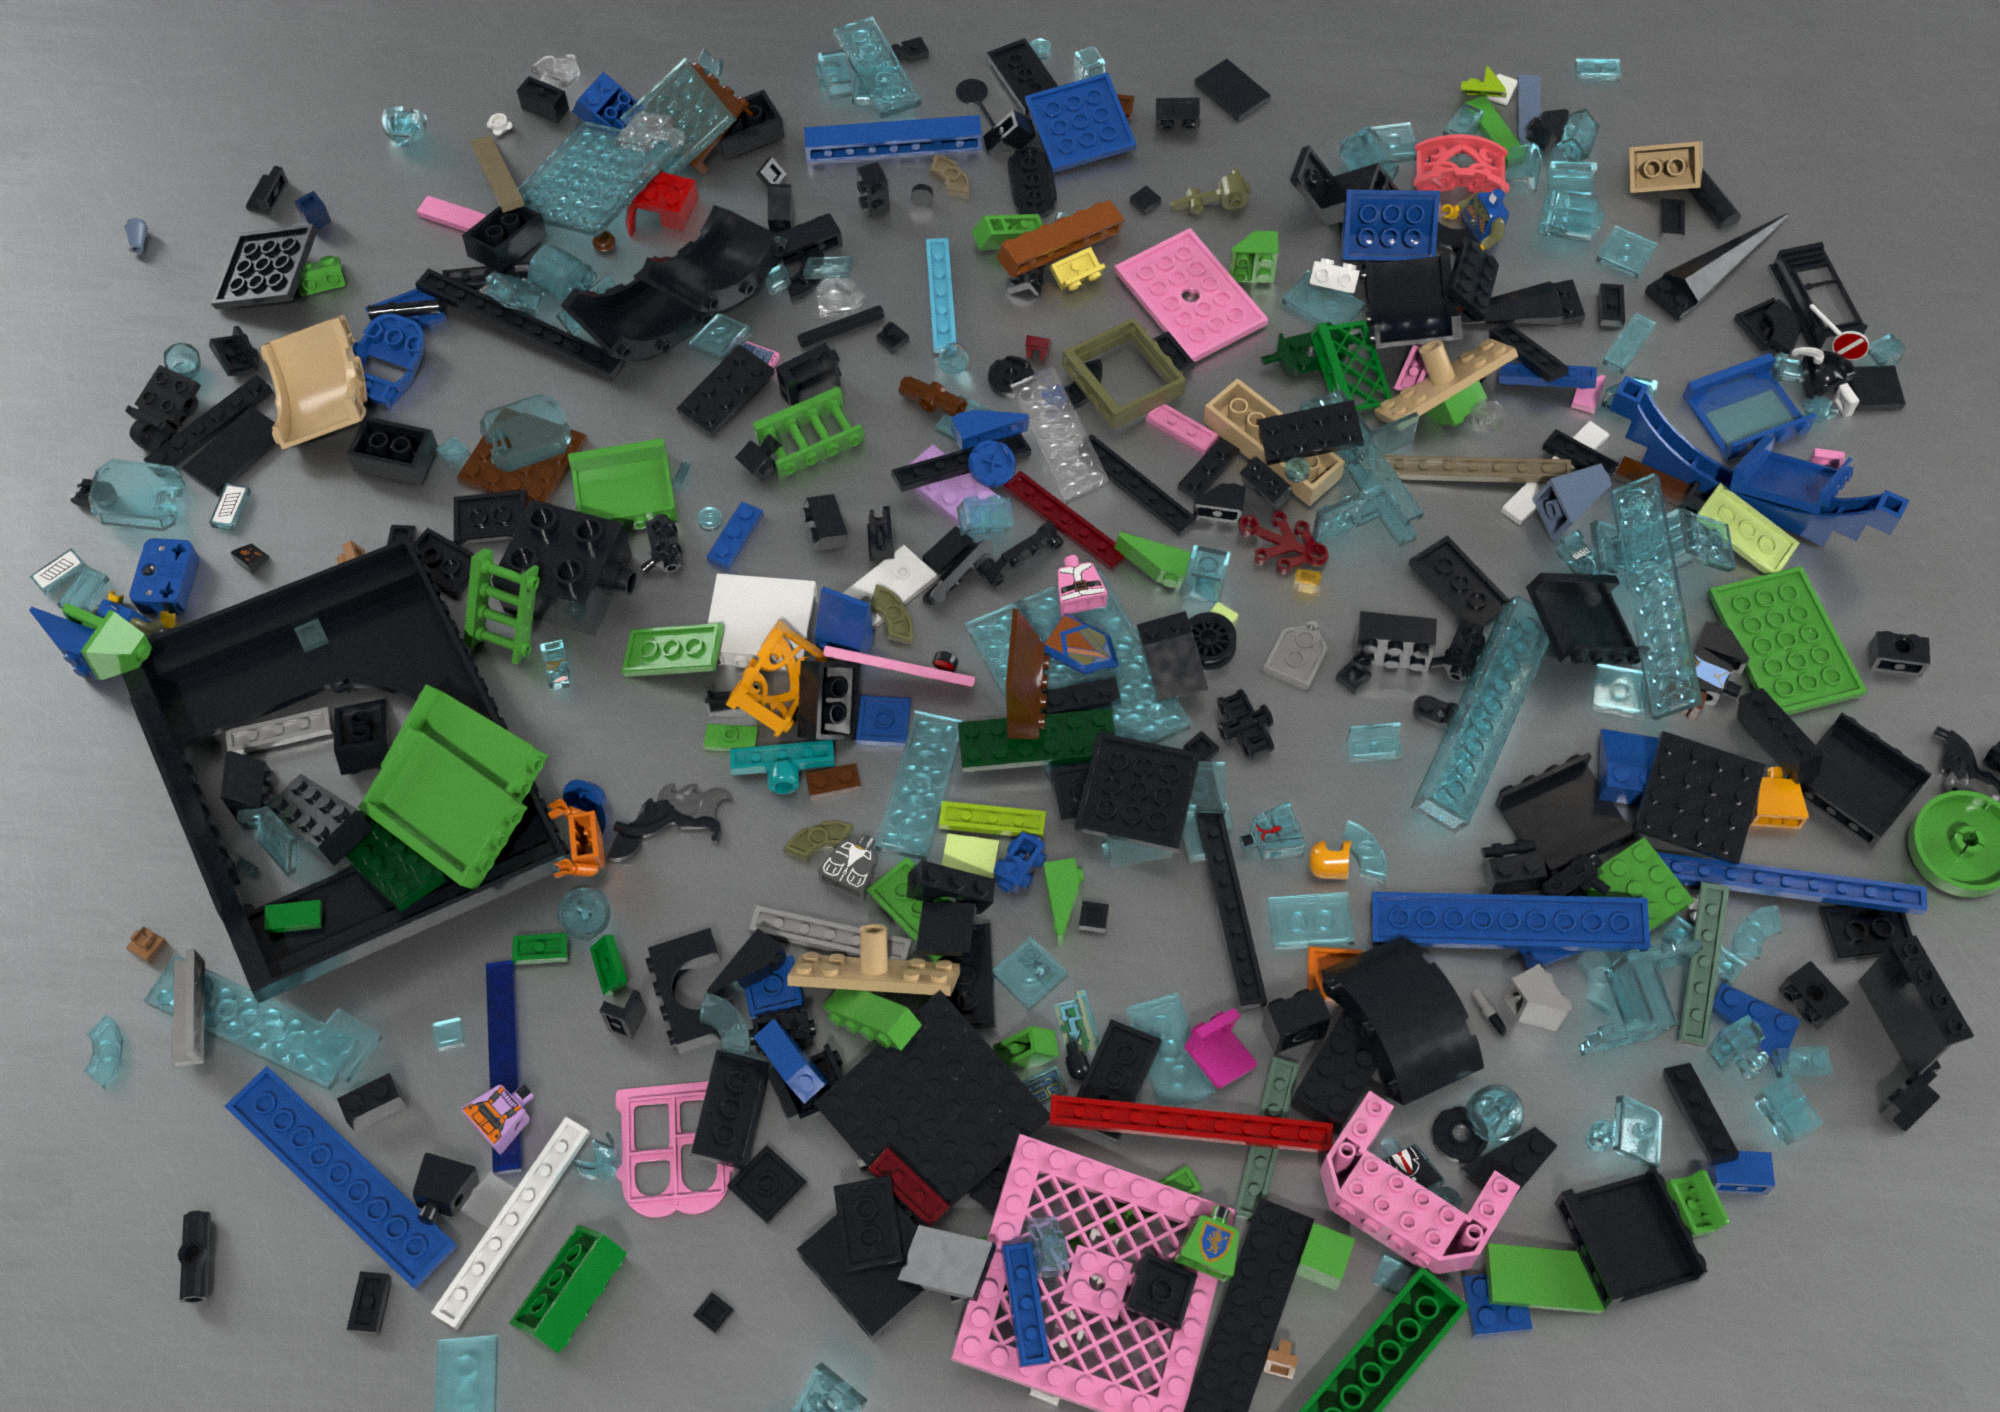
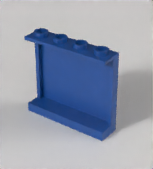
M1767 435L1734 467L1729 490L1814 514H1819L1824 507H1829L1832 498L1835 499L1839 490H1843L1846 481L1850 482L1854 472V468L1851 467L1853 458L1850 457L1839 469L1772 452L1775 438Z

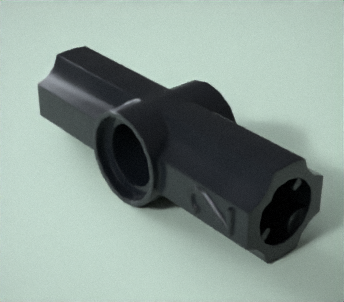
M198 1210L190 1211L183 1215L182 1246L178 1251V1260L181 1263L179 1300L182 1303L193 1304L208 1300L209 1268L213 1262V1255L210 1251V1212ZM200 1251L199 1258L191 1262V1257Z

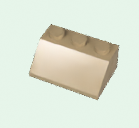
M1703 141L1629 147L1630 193L1701 187Z

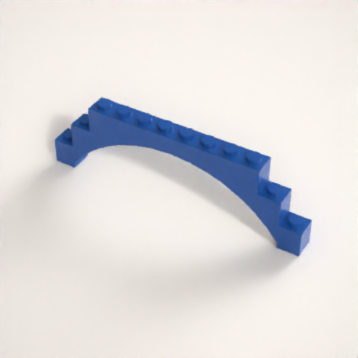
M1625 376L1615 393L1609 411L1632 420L1625 438L1647 447L1641 463L1693 486L1696 481H1699L1701 485L1698 491L1709 496L1720 483L1730 489L1734 471L1707 456L1682 436L1656 406L1647 391L1648 385ZM1885 490L1882 494L1866 497L1832 498L1828 508L1824 507L1819 514H1814L1732 491L1778 527L1823 547L1832 531L1857 541L1866 525L1891 535L1910 501Z

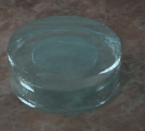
M1039 38L1030 43V46L1040 60L1050 56L1051 44L1048 40Z
M1295 457L1288 460L1285 467V475L1290 481L1302 482L1308 478L1310 465L1305 459Z
M703 508L697 515L699 527L704 531L712 532L719 529L722 525V516L717 508Z

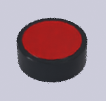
M939 651L935 653L932 664L937 669L955 672L959 660L952 653Z

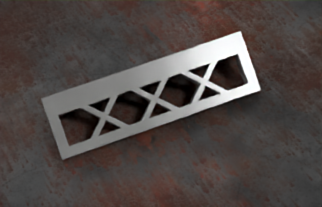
M195 949L186 950L185 960L174 961L172 1064L175 1067L204 1063L205 961Z

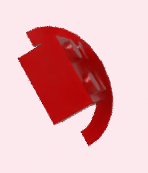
M658 163L649 166L635 183L628 202L625 225L629 236L632 237L636 230L637 208L659 213L662 226L683 231L699 199L696 181L665 173L663 166Z

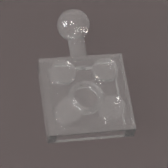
M640 111L634 116V119L628 126L621 130L614 141L620 148L649 153L661 139L668 140L672 146L682 145L685 141V134L679 128H672L675 124L672 116Z

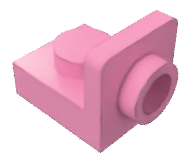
M1815 448L1808 461L1839 469L1845 462V452Z

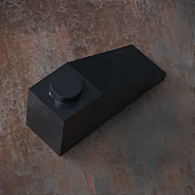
M757 928L706 990L710 1001L715 1004L770 977L774 970L778 971L785 963L786 953L784 946Z

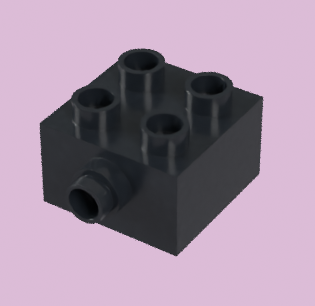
M533 499L530 500L498 565L521 574L534 565L538 566L540 581L536 589L533 619L596 636L613 596H630L634 591L637 581L636 570L627 567L631 560L632 552L623 523ZM493 575L491 580L495 588L519 596L520 584ZM500 600L505 612L517 615L518 606Z

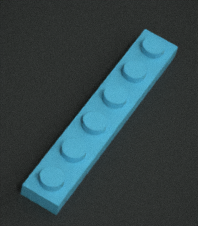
M948 238L926 239L934 353L957 352V346H954L957 345L954 344L957 342Z

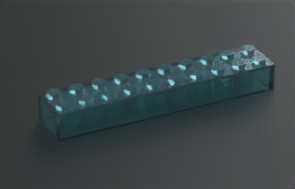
M1518 594L1514 595L1502 606L1410 807L1454 834L1469 825L1550 642L1533 603Z

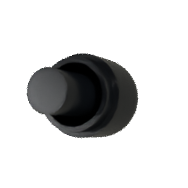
M1076 1041L1067 1043L1066 1048L1069 1056L1065 1058V1064L1068 1073L1072 1079L1082 1081L1090 1067L1087 1056L1084 1055V1052H1079Z

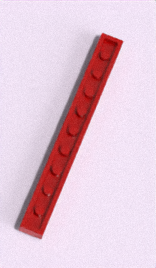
M1051 1095L1050 1126L1326 1154L1333 1147V1123Z

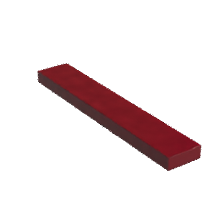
M1019 471L1004 485V490L1045 522H1052L1057 531L1111 572L1127 559L1114 548L1115 541L1022 471Z

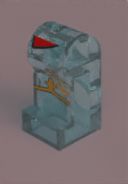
M563 640L540 644L550 691L570 688L571 675Z

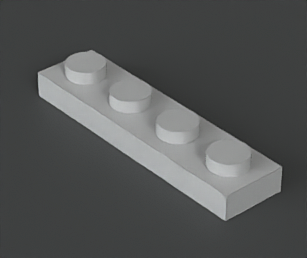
M328 707L225 731L227 751L246 754L332 734L333 728L330 710Z

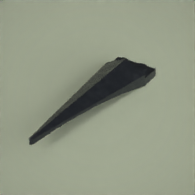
M1789 213L1665 272L1661 278L1647 286L1645 293L1673 317L1680 320L1694 311L1735 267L1786 221Z
M1573 279L1556 283L1548 281L1491 297L1486 318L1480 322L1461 306L1457 307L1462 324L1523 323L1566 325L1585 321V312Z

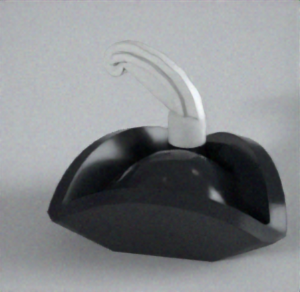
M1801 347L1792 351L1793 356L1805 355L1803 357L1804 378L1808 395L1813 399L1822 397L1838 389L1840 385L1849 383L1859 376L1855 366L1840 354L1821 351L1812 347Z

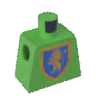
M1215 1205L1211 1217L1199 1216L1190 1228L1174 1261L1223 1282L1232 1278L1235 1269L1239 1230L1227 1225L1231 1211L1223 1206Z

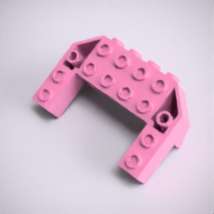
M1369 1091L1327 1154L1320 1169L1330 1210L1417 1267L1427 1269L1432 1275L1470 1269L1520 1186L1494 1171L1468 1215L1368 1151L1394 1108L1393 1105Z

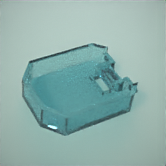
M543 393L486 411L479 422L481 425V435L485 436L487 444L492 443L493 449H490L492 463L498 469L507 472L565 453L572 439L568 422L559 401ZM507 437L509 438V441L512 446V448L509 449L507 448V445L504 440V438ZM501 440L502 446L498 447L496 441Z
M111 459L95 470L88 497L91 511L103 525L165 531L175 525L176 520H178V511L175 504L177 497H182L185 481L173 466ZM160 495V500L157 508L156 505L158 501V496ZM166 496H170L168 504H164Z

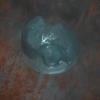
M172 344L164 351V367L192 379L201 368L199 352L191 344Z

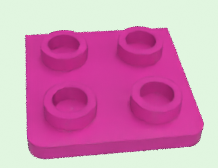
M1235 1008L1225 1013L1219 1011L1208 1023L1200 1022L1195 1025L1190 1031L1192 1035L1184 1045L1185 1050L1213 1085L1219 1089L1252 1071L1257 1065L1256 1060L1231 1031L1241 1017Z

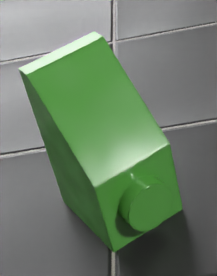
M1030 1026L993 1045L994 1051L1011 1070L1038 1067L1059 1057L1055 1031Z

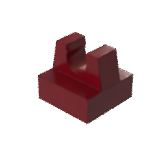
M1027 335L1025 342L1026 358L1032 359L1033 352L1040 351V360L1046 361L1051 350L1052 341L1047 338Z

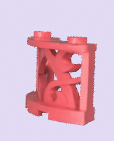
M1453 134L1429 138L1415 145L1417 167L1414 186L1419 190L1443 192L1455 190V187H1467V191L1474 193L1480 191L1492 192L1494 189H1500L1504 193L1510 191L1509 184L1505 182V156L1508 155V150L1496 142L1474 135ZM1456 154H1467L1476 163L1468 168H1459L1455 163L1448 160Z

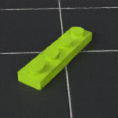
M942 801L939 829L1019 837L1023 831L1028 835L1034 834L1043 839L1046 811Z

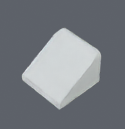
M1497 74V78L1506 88L1507 98L1487 97V99L1507 106L1515 93L1518 81L1505 75Z

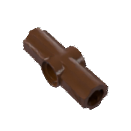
M905 376L900 381L899 394L917 402L928 413H934L936 410L953 417L966 410V399L947 392L945 387L938 382L933 381L931 384H927L910 376Z

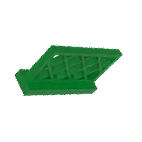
M1366 320L1327 326V323L1317 324L1310 337L1332 403L1352 400V395L1355 393L1365 400L1363 405L1356 406L1358 413L1374 410L1383 402H1379L1371 397L1374 390L1383 394L1385 400L1392 399L1375 346L1370 345L1369 328ZM1360 328L1363 335L1362 340L1351 335V330ZM1337 332L1343 336L1342 342L1338 343L1333 340L1330 333ZM1346 339L1358 346L1355 352L1343 346ZM1360 348L1369 352V361L1357 355ZM1339 351L1351 358L1348 364L1339 360L1337 355ZM1353 360L1365 366L1362 373L1350 367ZM1367 369L1376 373V382L1364 376ZM1346 372L1358 379L1355 385L1346 381L1344 376ZM1360 381L1372 387L1369 394L1357 388Z

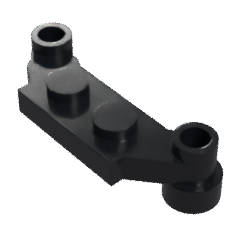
M1046 522L1039 527L1035 534L1001 554V557L996 562L992 558L984 560L979 564L976 571L993 588H996L1004 582L1005 578L1003 575L1012 569H1019L1026 560L1031 557L1040 556L1046 548H1051L1052 551L1058 550L1064 544V541L1057 534V528L1053 523Z

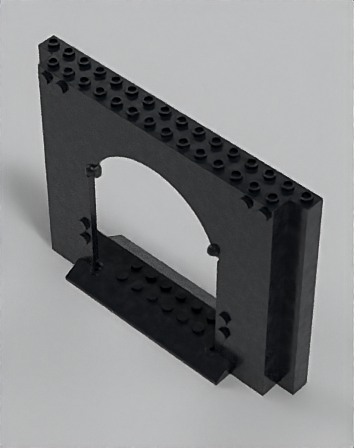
M408 537L150 637L148 641L152 649L148 658L143 660L139 668L122 673L131 696L129 699L215 909L225 925L250 989L258 1003L560 871L558 866L552 864L567 859V856L571 855L564 840L561 841L557 824L554 819L551 820L549 817L547 804L543 798L540 799L539 790L534 781L530 792L522 802L527 806V809L521 821L516 825L508 838L507 844L497 856L493 867L488 871L482 883L476 889L460 886L443 873L446 879L445 883L400 912L351 867L265 904L274 905L321 900L322 928L266 934L264 930L265 905L255 909L252 904H244L237 888L241 881L232 866L231 857L224 847L223 838L214 823L215 819L209 806H207L202 788L196 780L195 771L185 754L188 746L329 689H332L335 693L347 691L348 694L352 693L355 688L377 689L401 696L415 704L426 684L443 691L508 730L504 718L498 714L499 710L494 698H490L488 694L489 690L483 677L480 678L478 674L479 670L475 660L470 658L468 654L469 650L465 640L459 636L460 632L454 619L451 620L449 616L450 612L446 602L440 598L441 594L437 584L432 582L430 578L431 574L426 563L421 565L419 561L422 559L417 545L412 546Z

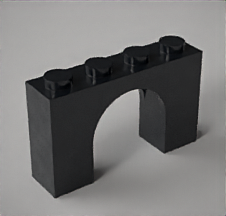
M710 928L648 947L650 957L645 960L649 973H655L657 981L652 982L656 997H662L664 1005L659 1008L663 1021H669L671 1030L667 1031L671 1047L677 1046L679 1054H683L743 1034L733 999L704 1009L686 1008L675 999L676 987L686 974L721 962Z

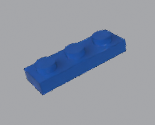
M741 501L706 556L707 562L729 571L764 516L763 510Z

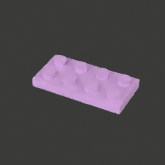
M932 444L910 464L942 456L945 453ZM970 473L914 489L967 533L972 531L1002 504L1001 497L988 487L977 483Z

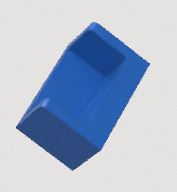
M1738 1151V1160L1710 1166L1707 1161L1708 1175L1716 1192L1768 1194L1775 1187L1772 1152Z

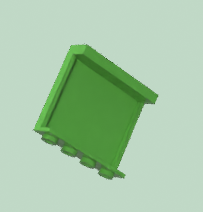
M664 438L568 454L578 512L623 523L625 531L646 528L645 522L659 514H666L669 521L678 522Z

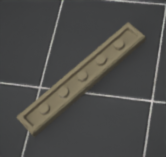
M491 135L470 141L473 152L503 213L525 206Z

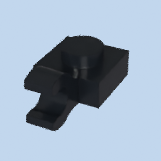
M922 37L902 41L901 46L899 44L889 46L892 52L890 58L893 63L906 58L910 63L929 57V50Z

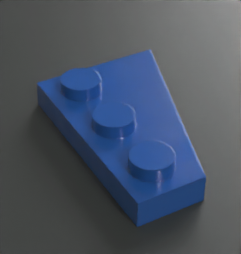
M1722 982L1714 997L1712 1011L1735 1032L1739 1031L1752 1042L1751 1046L1758 1052L1761 1050L1772 1060L1771 1063L1779 1069L1784 1062L1800 1019Z

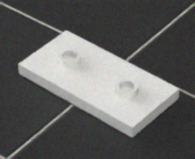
M903 545L894 552V559H885L844 591L843 594L871 603L875 586L878 584L897 595L905 606L938 578L932 569ZM871 611L874 630L884 620L877 613Z

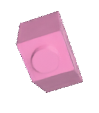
M1413 345L1394 389L1402 391L1429 377L1419 352L1423 345Z

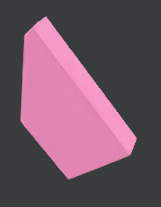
M1601 375L1597 377L1595 389L1577 388L1571 408L1594 414L1606 376Z

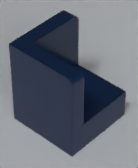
M314 191L294 201L299 215L305 224H314L317 229H320L331 223L324 203Z

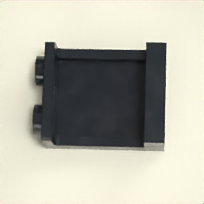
M826 342L776 367L780 396L788 407L799 403L798 395L826 381H831L835 387L841 386L840 377L842 374L838 367L840 362L839 356L834 349L831 350Z
M829 1044L823 1046V1052L809 1058L830 1081L805 1104L787 1085L775 1067L767 1069L770 1083L790 1128L822 1114L814 1105V1102L844 1076L839 1067L843 1065L841 1057L837 1050H831Z

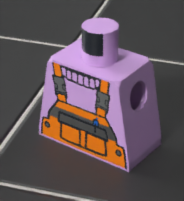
M524 1084L512 1094L502 1085H497L462 1107L461 1110L500 1155L529 1122L530 1118L522 1107L534 1095Z

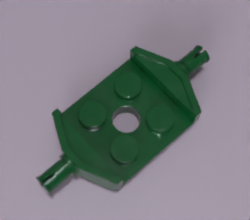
M1327 322V326L1333 325L1331 322ZM1312 332L1284 338L1283 333H1280L1277 352L1261 356L1262 365L1277 363V366L1280 365L1286 374L1292 377L1321 371L1317 355L1310 357L1305 354L1306 352H1314L1316 354L1310 337ZM1337 332L1330 333L1333 340L1338 343L1342 342L1343 336ZM1361 333L1353 334V336L1362 340ZM1346 339L1343 346L1349 348V345L1354 343ZM1339 351L1337 354L1338 358L1345 363L1346 355Z

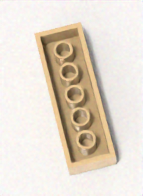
M1237 378L1205 405L1203 423L1223 439L1238 447L1240 452L1251 461L1257 456L1267 465L1258 419L1282 415L1283 413ZM1334 452L1268 466L1291 485L1294 495L1308 506H1311L1342 478L1345 461Z

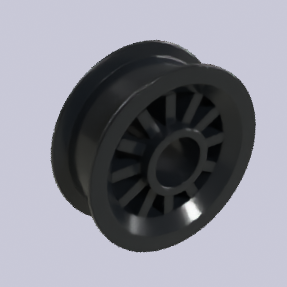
M1214 612L1199 613L1191 617L1189 622L1203 670H1216L1227 665L1236 652L1237 634L1232 622L1225 616ZM1211 639L1214 642L1206 643L1204 640Z

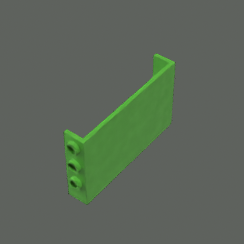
M426 684L380 766H384L387 758L408 726L427 734L522 803L530 792L538 773L542 770L548 754L443 691Z
M407 726L358 808L460 886L476 889L480 886L488 871L493 867L497 856L507 844L508 838L516 825L521 821L527 806L427 734Z

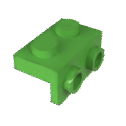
M329 255L320 258V261L311 263V261H307L298 284L300 295L306 296L344 287L346 282L342 273L340 257Z
M1705 1169L1699 1170L1691 1176L1671 1179L1666 1182V1189L1671 1199L1677 1203L1679 1215L1684 1225L1690 1229L1693 1237L1712 1234L1730 1223Z

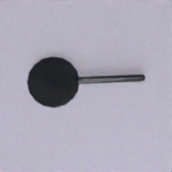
M966 79L960 82L956 87L957 98L966 104H978L993 128L995 123L982 104V101L988 94L987 85L978 79Z

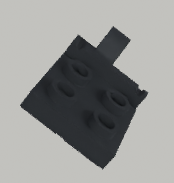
M159 365L135 402L138 409L128 405L125 410L126 413L137 420L130 428L131 439L139 447L150 452H154L166 443L171 433L174 435L177 433L173 429L174 426L178 428L182 426L178 423L181 417L188 418L195 413L198 407V399L195 395L201 385L190 378Z

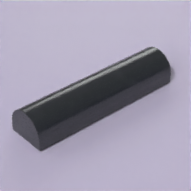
M1702 169L1701 187L1689 188L1690 193L1719 229L1739 222L1741 214L1707 172Z

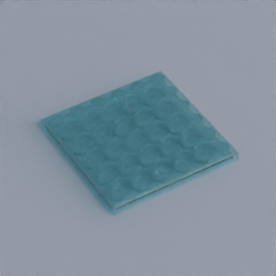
M583 121L518 188L525 207L542 214L544 224L598 237L627 205L633 201L641 190L659 174L660 170L672 160L674 155L680 150V147L676 141Z

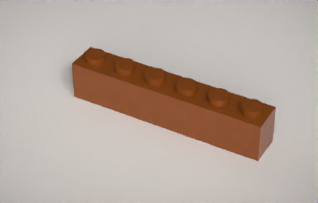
M1111 200L1102 203L1098 202L1088 209L1078 210L1073 215L1059 218L1056 222L1048 225L1044 224L1031 232H1024L1012 240H1005L1000 245L997 260L1010 277L1014 278L1119 234L1125 218Z

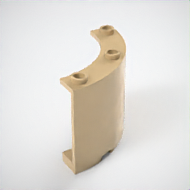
M344 314L272 340L260 347L262 359L268 364L277 398L275 399L277 418L272 427V435L275 442L280 444L282 450L360 422L366 414V408L363 406V403L367 402L364 371L360 356L355 357L351 345L355 343V340Z

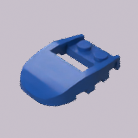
M383 314L368 324L363 331L365 335L359 343H354L352 349L355 357L360 356L363 368L368 358L373 357L407 369L401 380L398 379L396 383L364 373L367 400L383 405L390 410L414 380L424 354L425 338L420 325L414 320L396 314Z

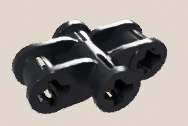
M1242 689L1237 690L1236 694L1229 697H1219L1217 699L1219 711L1227 722L1218 723L1217 728L1222 741L1226 745L1230 744L1231 740L1237 738L1246 758L1250 761L1256 755L1265 751H1274L1272 738L1264 727H1271L1274 724L1272 714L1266 705L1263 704L1258 710L1254 711L1246 693Z

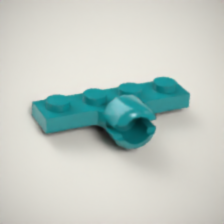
M833 740L730 749L731 775L767 773L769 790L778 795H788L795 792L799 787L800 770L835 766Z

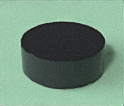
M926 184L915 185L911 190L912 202L919 206L929 205L933 200V189Z

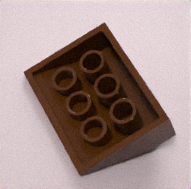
M1013 609L1006 678L1008 738L1039 739L1040 729H1045V713H1041V709H1046L1047 694H1043V689L1048 690V674H1044V670H1049L1050 655H1045V644L1018 609Z

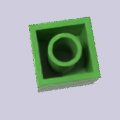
M1313 1223L1296 1275L1337 1291L1355 1239L1337 1230Z

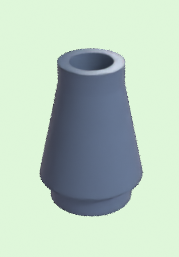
M131 218L127 220V224L124 226L129 243V251L134 254H140L144 252L148 226L142 219Z

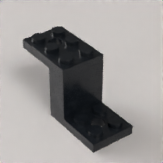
M1310 145L1302 147L1290 178L1293 186L1299 191L1325 226L1343 222L1347 189L1399 190L1379 163L1333 176Z

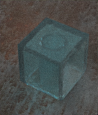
M1194 545L1186 575L1184 597L1221 603L1231 552Z

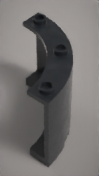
M714 205L706 222L699 230L701 235L695 242L690 241L677 251V255L674 257H647L639 279L700 312L722 311L741 302L754 292L770 273L779 257L783 255L788 239L729 209Z
M1443 253L1436 257L1370 264V261L1365 262V268H1361L1362 282L1367 284L1369 312H1366V323L1372 329V331H1369L1370 345H1374L1375 349L1426 344L1434 340H1441L1442 342L1463 340L1461 316L1457 312L1456 301L1446 293L1452 273L1450 253Z
M642 269L633 276L635 280L627 285L621 283L606 289L605 293L602 294L574 288L560 305L610 356L622 360H642L667 353L670 349L691 337L703 325L708 324L716 312H700L639 279Z
M1401 936L1321 971L1323 977L1322 988L1325 995L1334 1000L1347 1012L1358 1026L1361 1036L1369 1044L1382 1075L1383 1089L1386 1096L1404 1106L1484 1069V1063L1476 1034H1470L1465 1021L1469 1019L1468 1013L1455 989L1435 962L1429 964L1423 957V950Z

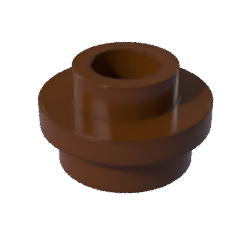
M605 230L597 232L592 241L593 247L599 252L610 251L616 243L614 236Z

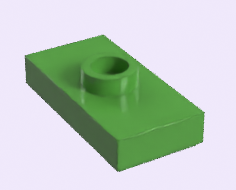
M707 723L704 749L730 752V749L757 747L759 729L756 726Z

